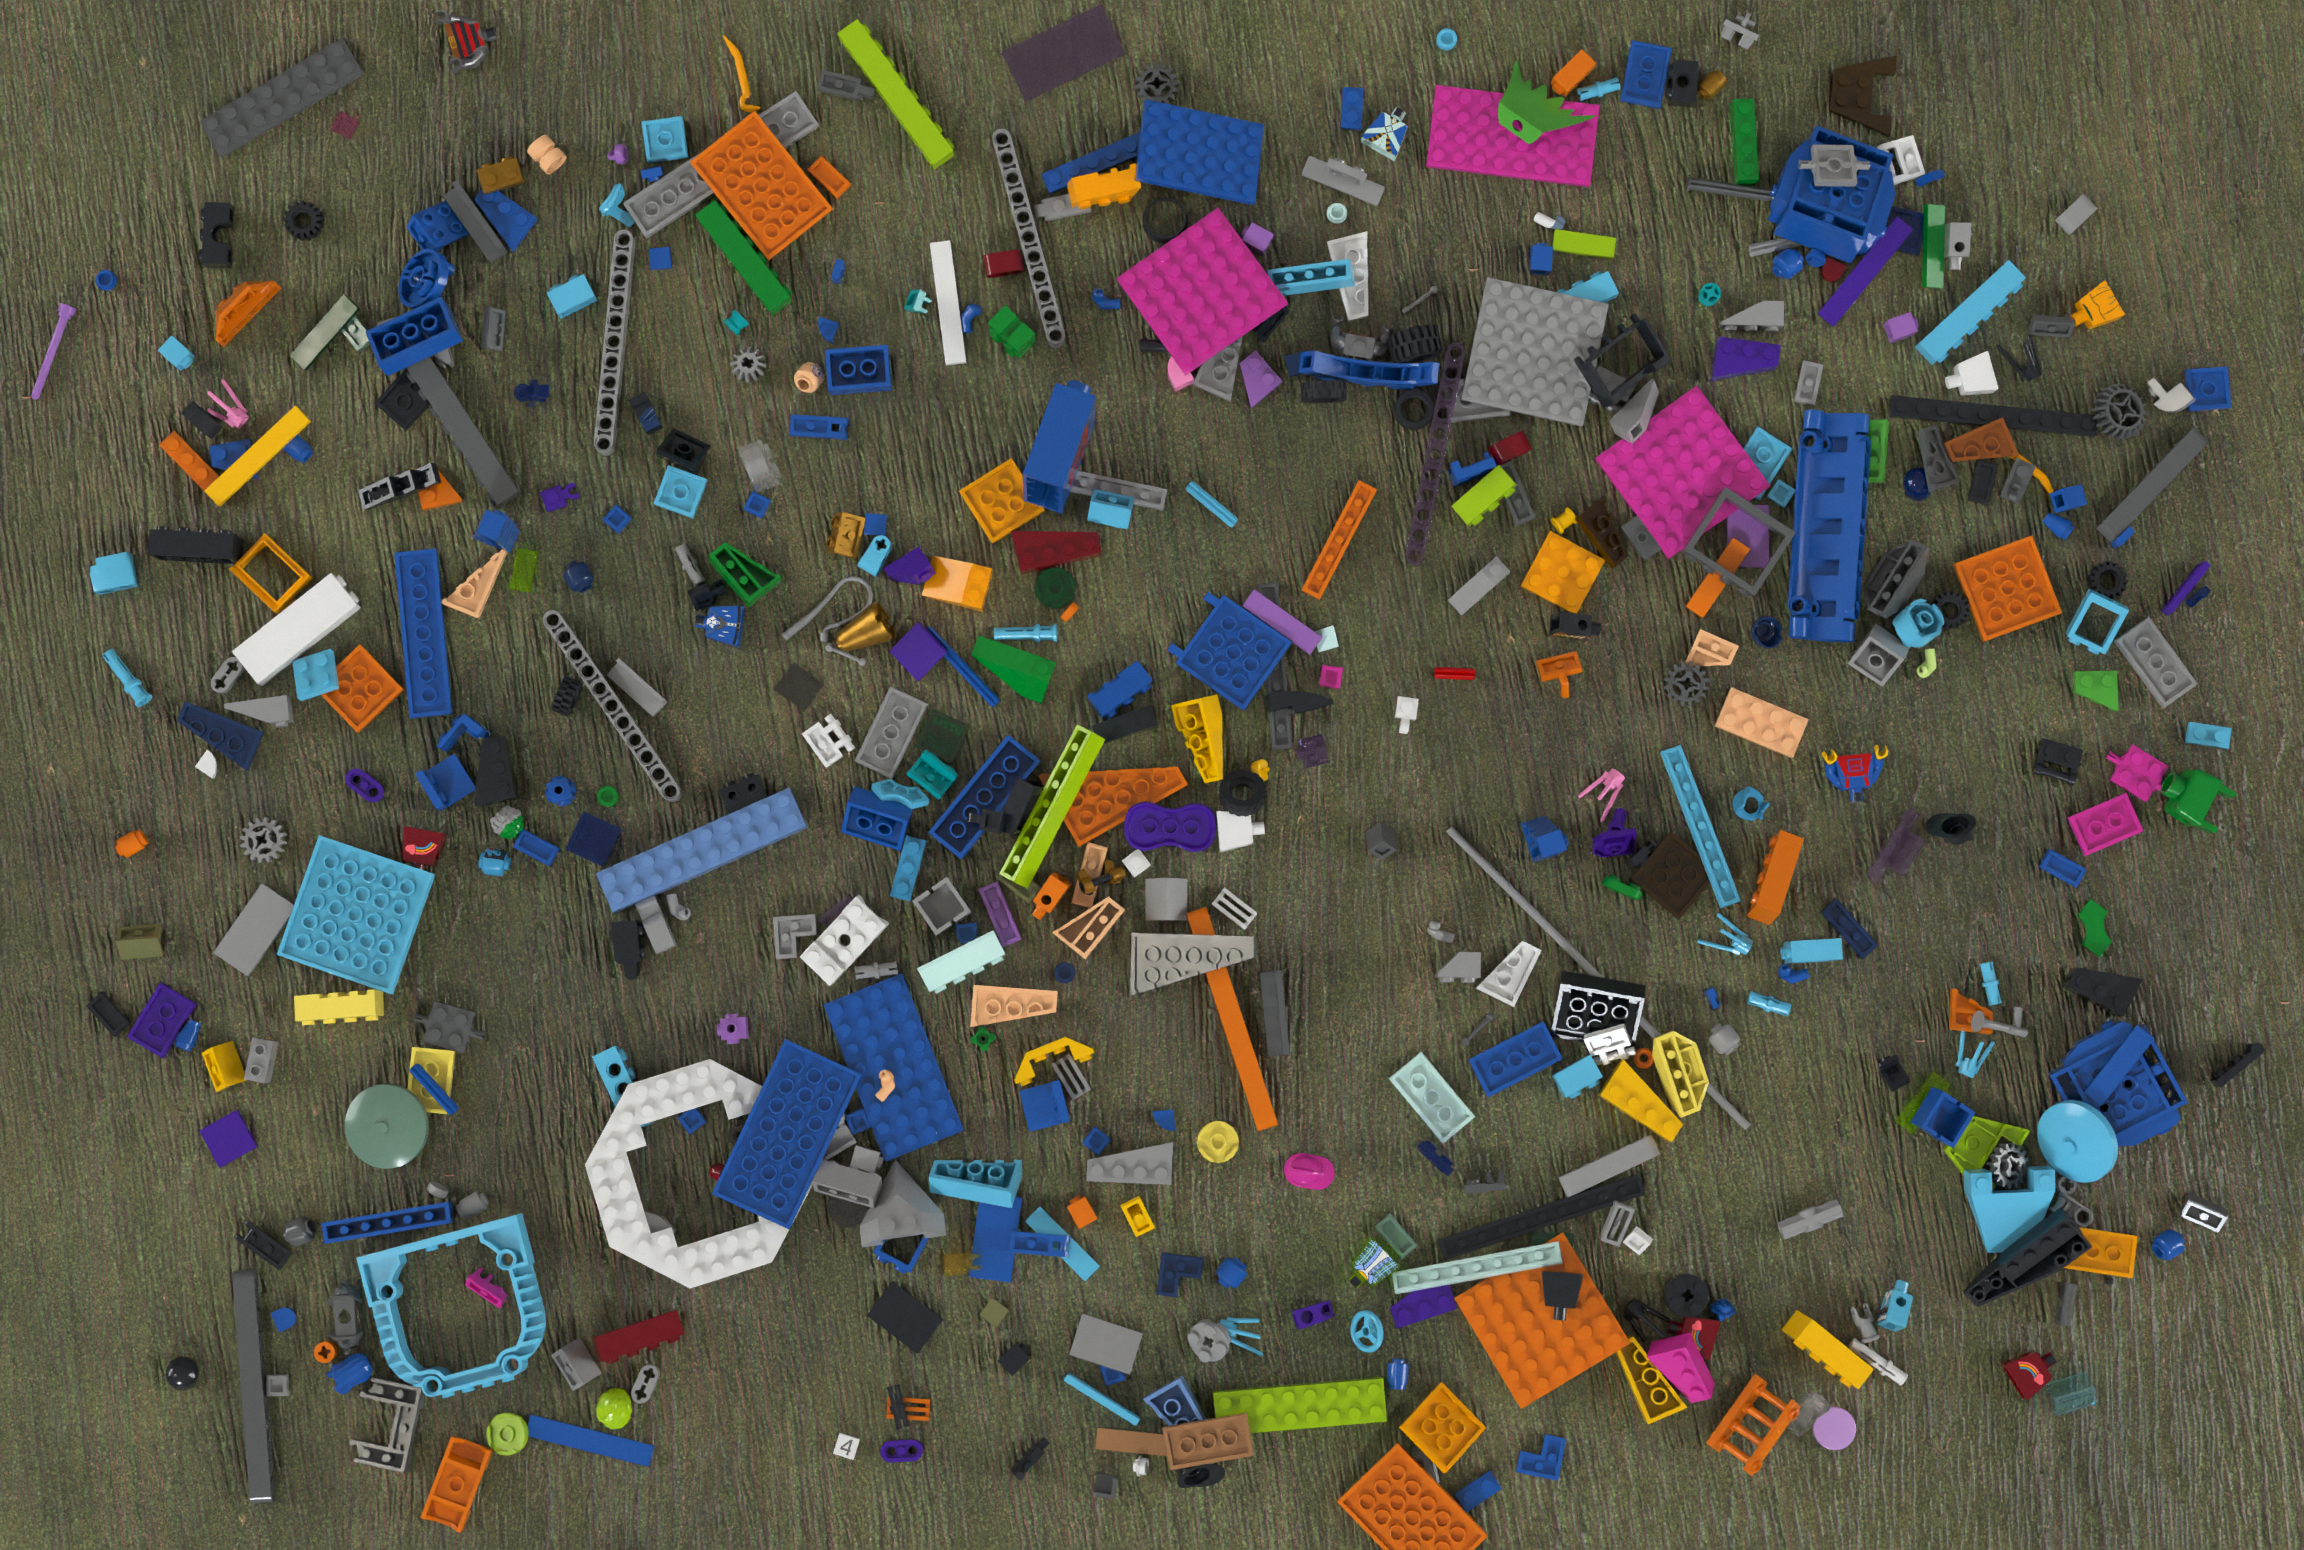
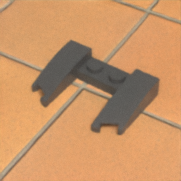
M372 1377L370 1380L375 1382L368 1393L362 1390L359 1397L397 1405L389 1445L350 1439V1446L357 1445L359 1458L353 1460L356 1463L397 1472H410L414 1450H412L419 1412L424 1406L426 1395L421 1387H415L409 1383Z

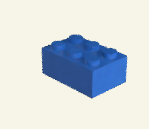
M888 345L825 350L827 383L830 395L892 391Z

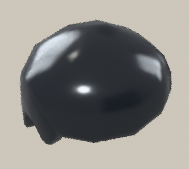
M180 1356L173 1359L166 1369V1379L169 1385L176 1390L185 1391L194 1387L199 1376L196 1362L189 1357Z

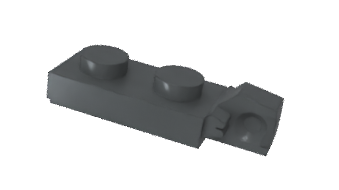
M826 70L821 71L817 86L818 92L856 101H862L863 97L874 99L876 94L875 88L867 87V82L862 81L860 78Z

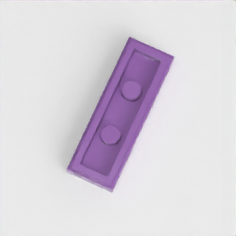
M998 881L978 889L1002 947L1022 940Z

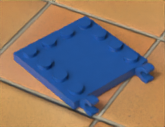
M1207 592L1203 599L1208 604L1214 606L1210 615L1184 651L1171 643L1167 650L1179 658L1176 661L1178 666L1245 711L1292 642L1225 595L1219 600Z

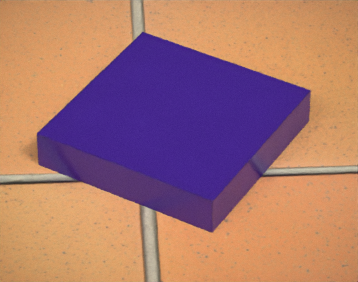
M917 622L889 651L917 681H920L948 653L920 622Z
M239 1110L233 1111L199 1131L219 1168L258 1147Z

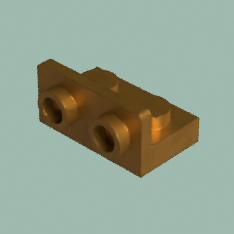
M845 512L835 513L830 522L831 534L826 541L827 553L856 559L865 518Z

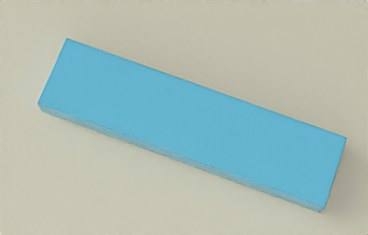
M1041 1206L1025 1221L1036 1233L1070 1236ZM1070 1237L1067 1247L1069 1257L1061 1258L1086 1281L1100 1266ZM1053 1241L1052 1249L1059 1250L1058 1241Z
M1067 1373L1064 1378L1066 1383L1136 1426L1138 1424L1140 1416L1073 1374Z

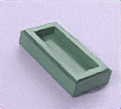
M1391 1213L1374 1226L1401 1259L1418 1246Z

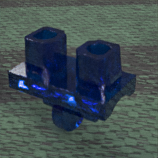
M531 379L528 385H517L513 394L519 402L527 401L526 407H533L536 402H545L549 398V385H539L538 379Z

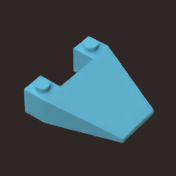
M2049 1166L2026 1167L2027 1189L1992 1191V1172L1986 1169L1964 1170V1191L1987 1253H2002L2044 1219L2055 1193V1169Z

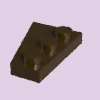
M1603 495L1577 516L1575 520L1609 567L1613 569L1628 557V553L1620 533L1614 528L1612 523L1614 518L1612 513H1608L1605 505L1607 501Z

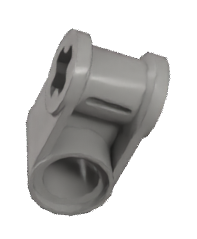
M2059 1192L2058 1195L2060 1197L2054 1207H2051L2049 1210L2053 1213L2062 1207L2078 1226L2090 1225L2093 1221L2092 1212L2069 1195ZM2080 1211H2083L2086 1215V1219L2082 1223L2077 1219V1214Z

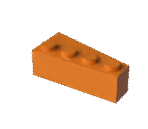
M1780 830L1776 836L1772 835L1769 842L1771 849L1763 860L1762 865L1764 868L1758 876L1756 883L1758 885L1752 895L1746 917L1770 925L1780 915L1804 838Z

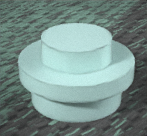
M1341 203L1331 204L1327 209L1328 220L1334 224H1340L1345 221L1347 217L1346 207Z

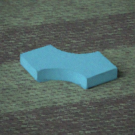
M892 779L872 783L871 789L881 801H896L910 809L929 804L930 799L918 786H903Z

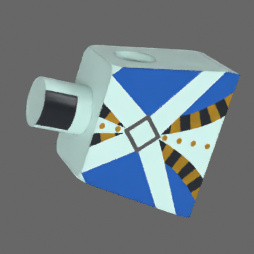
M1395 107L1391 116L1382 112L1363 134L1361 143L1395 161L1408 127L1401 122L1406 115L1405 111Z

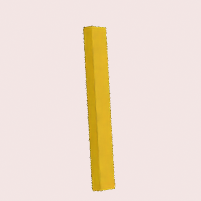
M295 405L219 476L205 492L221 507L311 422L310 419Z

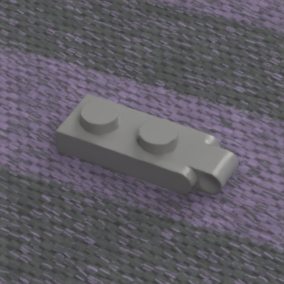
M1069 194L1043 199L1041 204L1033 206L1036 219L1044 218L1045 221L1091 212V207L1087 209L1072 208Z

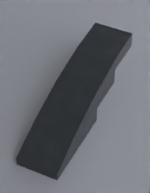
M429 463L416 470L405 471L395 477H386L358 490L363 510H369L408 497L442 482L436 463Z

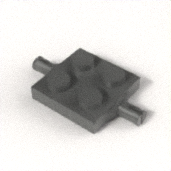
M434 1001L431 1013L428 1016L415 1014L417 1018H414V1022L426 1024V1032L423 1039L425 1043L465 1053L471 1037L484 1040V1035L486 1034V1032L474 1029L473 1022L476 1012L465 1008Z

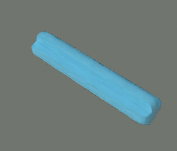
M1191 481L1187 485L1186 491L1229 527H1233L1237 523L1238 518L1198 484Z

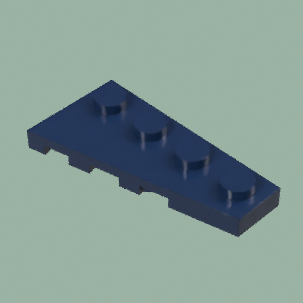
M184 702L177 719L183 726L208 742V744L219 750L240 767L249 771L264 732L188 702Z

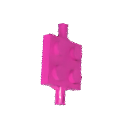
M2133 744L2121 757L2109 751L2106 759L2116 764L2115 770L2109 779L2111 782L2144 802H2147L2156 789L2158 791L2161 790L2163 784L2161 783L2162 777L2169 766Z

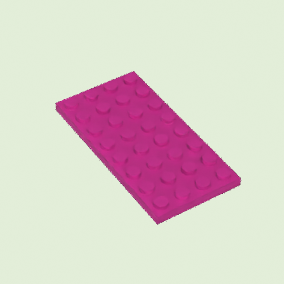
M1436 85L1426 167L1590 187L1600 105L1563 101L1559 110L1573 109L1574 111L1569 116H1596L1572 126L1544 132L1536 141L1528 144L1499 124V101L1505 93ZM1519 120L1513 121V127L1521 131L1523 128L1522 123Z

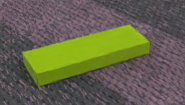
M1555 229L1552 247L1553 251L1613 260L1616 238Z

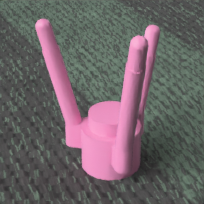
M222 379V384L238 408L235 406L229 408L216 395L208 391V395L228 413L226 414L227 417L210 408L207 409V412L228 423L232 428L234 426L240 428L249 418L247 415L248 410L243 407L225 379Z
M1612 768L1609 773L1605 771L1600 778L1584 789L1578 797H1583L1605 780L1603 784L1606 787L1598 796V800H1601L1609 789L1614 790L1601 817L1600 821L1604 822L1618 792L1623 787L1622 782L1625 777L1619 771Z

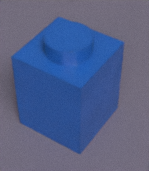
M1547 243L1532 245L1530 249L1529 274L1550 275L1552 271L1553 247L1548 246Z
M2082 484L2062 488L2050 493L2055 513L2074 510L2087 505Z

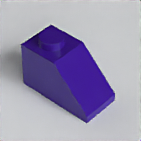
M919 546L883 568L891 581L917 585L928 581L936 574Z

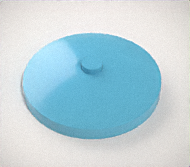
M2065 1100L2054 1104L2041 1116L2037 1129L2038 1143L2047 1162L2059 1174L2072 1181L2088 1183L2099 1180L2114 1167L2118 1156L2117 1138L2108 1120L2097 1109L2081 1101Z

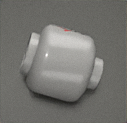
M1719 1023L1710 1030L1712 1035L1709 1037V1042L1717 1053H1725L1727 1056L1740 1046L1738 1044L1740 1037L1731 1025L1726 1024L1722 1026Z

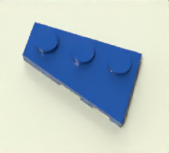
M481 189L474 198L514 253L538 219L499 191L485 195Z

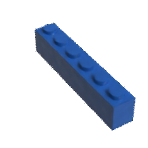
M453 1201L324 1222L321 1225L324 1244L454 1223L456 1220Z

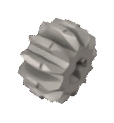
M748 347L745 353L740 348L739 352L741 355L734 354L733 357L737 361L731 362V366L735 367L732 370L733 374H738V380H742L745 377L747 383L750 382V377L757 381L756 374L758 373L763 376L764 372L761 369L767 366L766 363L762 362L765 360L764 355L758 356L760 353L758 349L752 353L751 347ZM749 361L752 365V367L749 369L745 364V362Z

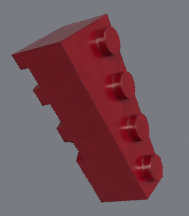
M673 1310L645 1321L592 1337L591 1339L598 1362L606 1361L608 1365L619 1361V1356L626 1354L627 1358L640 1354L639 1349L647 1347L649 1351L660 1347V1342L667 1340L668 1344L679 1341V1336L684 1335V1331L677 1310Z

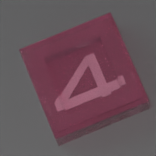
M340 111L330 129L350 140L360 122Z

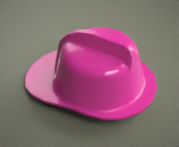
M1297 1153L1292 1155L1284 1166L1286 1179L1292 1185L1302 1188L1322 1190L1332 1183L1335 1176L1334 1167L1328 1159L1311 1154Z

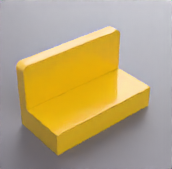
M233 1041L211 1047L202 1052L216 1092L246 1081L244 1079L245 1071Z

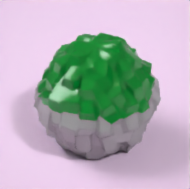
M505 806L490 819L493 832L497 833L501 838H515L523 830V816L519 809Z

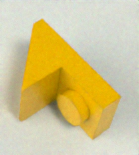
M1140 1196L1120 1205L1136 1237L1155 1228Z

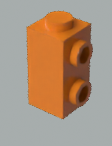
M1581 49L1552 78V89L1557 94H1562L1566 97L1595 68L1596 62Z

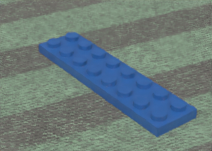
M434 548L394 553L409 718L452 715L443 604H441L442 593L438 550Z

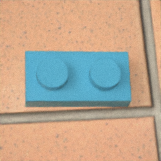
M2188 722L2185 743L2229 749L2232 728Z

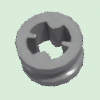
M2060 1176L2056 1180L2055 1185L2059 1192L2072 1194L2077 1188L2076 1181H2072L2064 1176ZM2064 1179L2071 1183V1187H2067V1191H2065V1187L2061 1186V1183L2065 1182Z

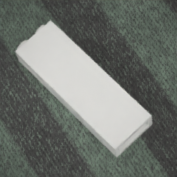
M332 573L327 575L232 651L257 684L264 686L289 666L292 661L303 655L361 608L358 604L359 598L353 591L350 593L345 588L347 583L340 575L337 577Z

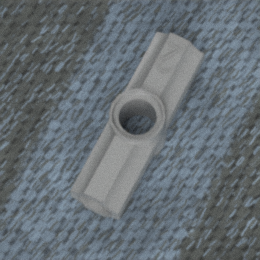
M1837 1199L1817 1207L1812 1206L1797 1212V1215L1777 1222L1783 1239H1789L1800 1233H1807L1821 1228L1823 1224L1843 1217V1211Z

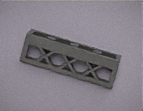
M456 180L452 183L455 188L444 194L443 197L492 264L508 253V251Z
M1282 970L1260 972L1268 1056L1289 1055Z

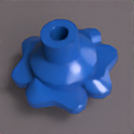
M1725 1298L1718 1299L1710 1304L1711 1312L1717 1314L1716 1318L1719 1321H1724L1725 1317L1730 1318L1731 1315L1736 1313L1735 1307Z

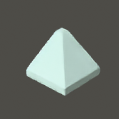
M1333 625L1315 631V633L1322 637L1317 645L1318 652L1339 647Z

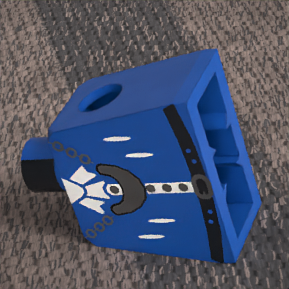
M743 606L709 607L708 616L696 615L695 627L705 628V636L708 639L740 648L745 608Z

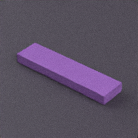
M1255 589L1242 606L1309 655H1311L1322 639L1320 635Z

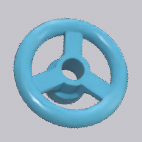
M1362 1310L1354 1315L1350 1326L1354 1344L1363 1352L1371 1353L1376 1351L1381 1346L1384 1335L1380 1319L1369 1310ZM1364 1317V1326L1357 1332V1323L1360 1318ZM1359 1338H1369L1373 1345L1366 1346Z

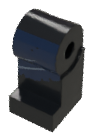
M646 392L628 400L647 435L663 428Z

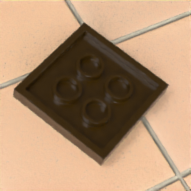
M1672 831L1666 835L1650 854L1649 859L1630 878L1633 883L1641 887L1640 889L1677 920L1683 916L1710 884L1700 855Z

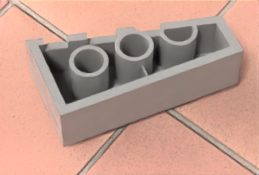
M1173 1142L1088 1159L1086 1181L1171 1185Z

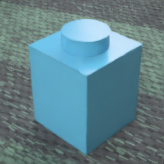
M172 335L157 350L180 371L183 368H188L195 357L193 353Z

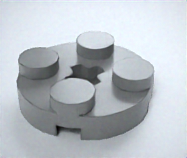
M1204 1319L1196 1323L1187 1336L1192 1350L1202 1362H1214L1222 1359L1228 1353L1229 1344L1231 1343V1337L1227 1329L1219 1322L1217 1324L1210 1322V1319ZM1206 1336L1208 1339H1213L1212 1344L1207 1342Z

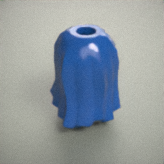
M355 1353L342 1362L333 1364L331 1370L326 1375L328 1378L332 1377L336 1381L334 1390L340 1394H345L354 1386L367 1381L371 1376L373 1366L366 1355Z

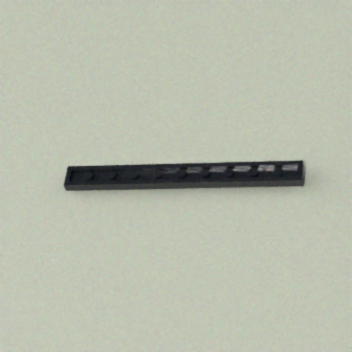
M1895 395L1890 396L1888 417L1975 426H1983L2003 417L2008 429L2087 437L2097 436L2096 425L2098 423V420L2093 419L2096 415Z
M1639 1174L1438 1239L1444 1260L1612 1206L1614 1200L1621 1203L1646 1193Z

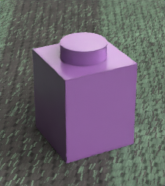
M1252 222L1250 227L1246 226L1240 237L1243 238L1242 241L1248 249L1264 256L1273 240L1274 234Z
M1911 312L1889 319L1883 324L1890 344L1913 336L1918 332L1917 319L1912 317Z

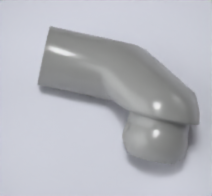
M677 894L666 895L670 914L679 920H687L691 916L690 909L678 903Z
M1431 921L1429 927H1427V932L1436 940L1452 944L1455 934L1439 930L1440 923Z

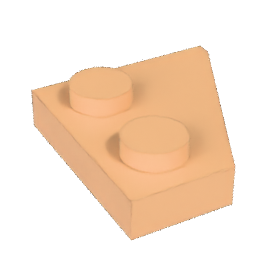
M1700 629L1685 660V666L1688 665L1689 661L1693 662L1692 667L1696 665H1730L1739 646Z

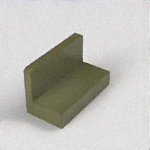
M161 924L118 927L115 942L121 959L163 956L164 952L160 942L163 930Z

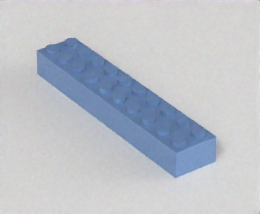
M787 788L596 873L612 912L617 913L649 897L656 896L807 829L808 826L792 790Z

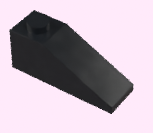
M1152 705L1092 725L1093 732L1105 739L1103 744L1158 728Z

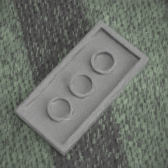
M2149 616L2114 640V643L2162 709L2198 684Z
M890 686L854 762L893 780L928 703Z
M261 883L213 953L249 977L288 922L294 904Z

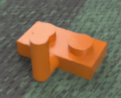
M1577 651L1536 661L1541 681L1559 678L1561 697L1568 698L1569 681L1567 676L1582 672V665Z

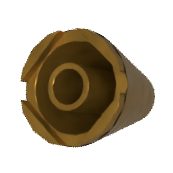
M874 602L837 633L835 641L841 650L844 649L848 652L891 641L896 638L894 626H890L888 622L890 617L879 602Z

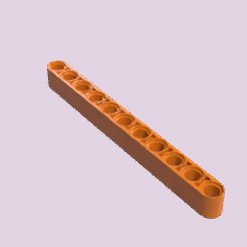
M1206 907L1186 913L1192 934L1215 935ZM1223 967L1207 972L1205 974L1257 1130L1262 1131L1277 1126L1278 1122L1227 968Z

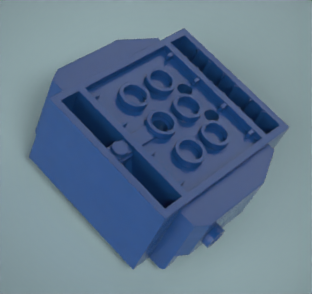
M1816 125L1809 138L1789 156L1782 168L1777 184H1774L1771 189V212L1768 220L1777 224L1774 235L1811 249L1821 250L1827 255L1851 263L1857 254L1864 256L1880 237H1884L1887 230L1885 225L1895 197L1892 172L1889 171L1894 154ZM1812 145H1853L1857 161H1869L1870 169L1857 170V184L1855 187L1814 186L1812 170L1799 169L1798 164L1799 160L1811 161L1810 148Z
M2126 1020L2107 1021L2101 1025L2102 1029L2076 1041L2061 1060L2063 1065L2048 1072L2063 1101H2081L2102 1113L2115 1132L2118 1146H2135L2157 1134L2162 1135L2169 1132L2171 1127L2177 1125L2181 1119L2177 1108L2188 1103L2154 1040L2149 1046L2158 1063L2152 1065L2145 1053H2143L2104 1102V1104L2108 1105L2106 1111H2101V1105L2084 1093L2093 1079L2134 1029ZM2141 1023L2138 1025L2140 1028H2142L2144 1031L2150 1034L2148 1028L2144 1024ZM2164 1072L2168 1082L2161 1085L2158 1075ZM2125 1080H2131L2132 1084L2130 1087L2124 1086ZM2165 1090H2171L2172 1094L2170 1097L2164 1096Z

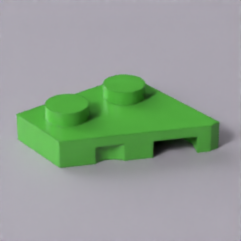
M2117 671L2073 672L2075 694L2110 708L2111 711H2119Z

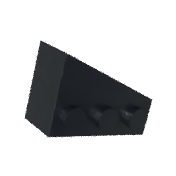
M502 735L482 740L474 806L480 808L520 799L507 737Z

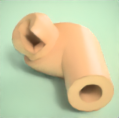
M885 1069L879 1073L882 1088L875 1095L882 1102L895 1088L894 1075L891 1071Z

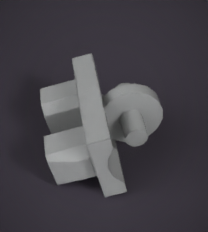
M1747 12L1745 17L1737 14L1735 20L1741 22V26L1725 19L1723 23L1725 26L1721 37L1731 41L1735 31L1743 34L1738 45L1748 50L1754 40L1757 41L1759 37L1758 34L1745 28L1746 25L1754 28L1756 24L1749 20L1751 13Z

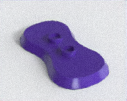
M1140 802L1128 810L1124 822V833L1130 846L1138 850L1147 851L1171 845L1190 852H1200L1212 845L1216 836L1217 825L1214 812L1203 804L1193 803L1180 808H1164L1151 802Z

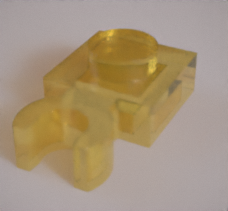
M966 1253L943 1255L945 1276L968 1274L967 1268L970 1270H980L981 1266L973 1265V1260L980 1258V1255L971 1254L967 1258Z

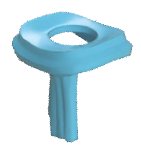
M618 183L614 185L608 198L599 207V211L604 217L610 215L630 228L635 221L630 213L617 207L625 195L622 184Z

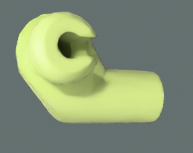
M1935 649L1924 650L1925 661L1916 670L1917 674L1922 678L1928 677L1937 667Z

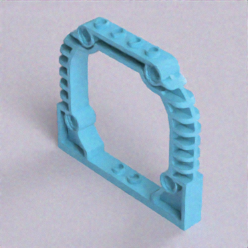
M523 1213L356 1258L368 1306L373 1309L383 1354L389 1367L400 1379L412 1386L421 1387L426 1396L435 1397L442 1395V1398L454 1396V1391L470 1392L475 1390L474 1386L480 1384L482 1388L495 1385L494 1381L502 1379V1383L514 1380L515 1375L526 1370L528 1359L536 1352L543 1340L546 1328V1315L533 1267L535 1260ZM478 1234L480 1242L497 1253L496 1263L498 1267L509 1271L521 1316V1333L517 1345L501 1351L497 1356L496 1362L454 1373L441 1366L426 1369L413 1358L409 1350L397 1305V1299L403 1294V1285L398 1279L403 1267L407 1263L405 1253L424 1248L426 1252L439 1249V1244L445 1243L446 1247L458 1244V1239ZM507 1253L513 1257L512 1264L506 1261ZM387 1286L392 1287V1296L387 1293ZM512 1359L518 1361L519 1366L517 1369L512 1366ZM432 1380L437 1381V1390L432 1387Z

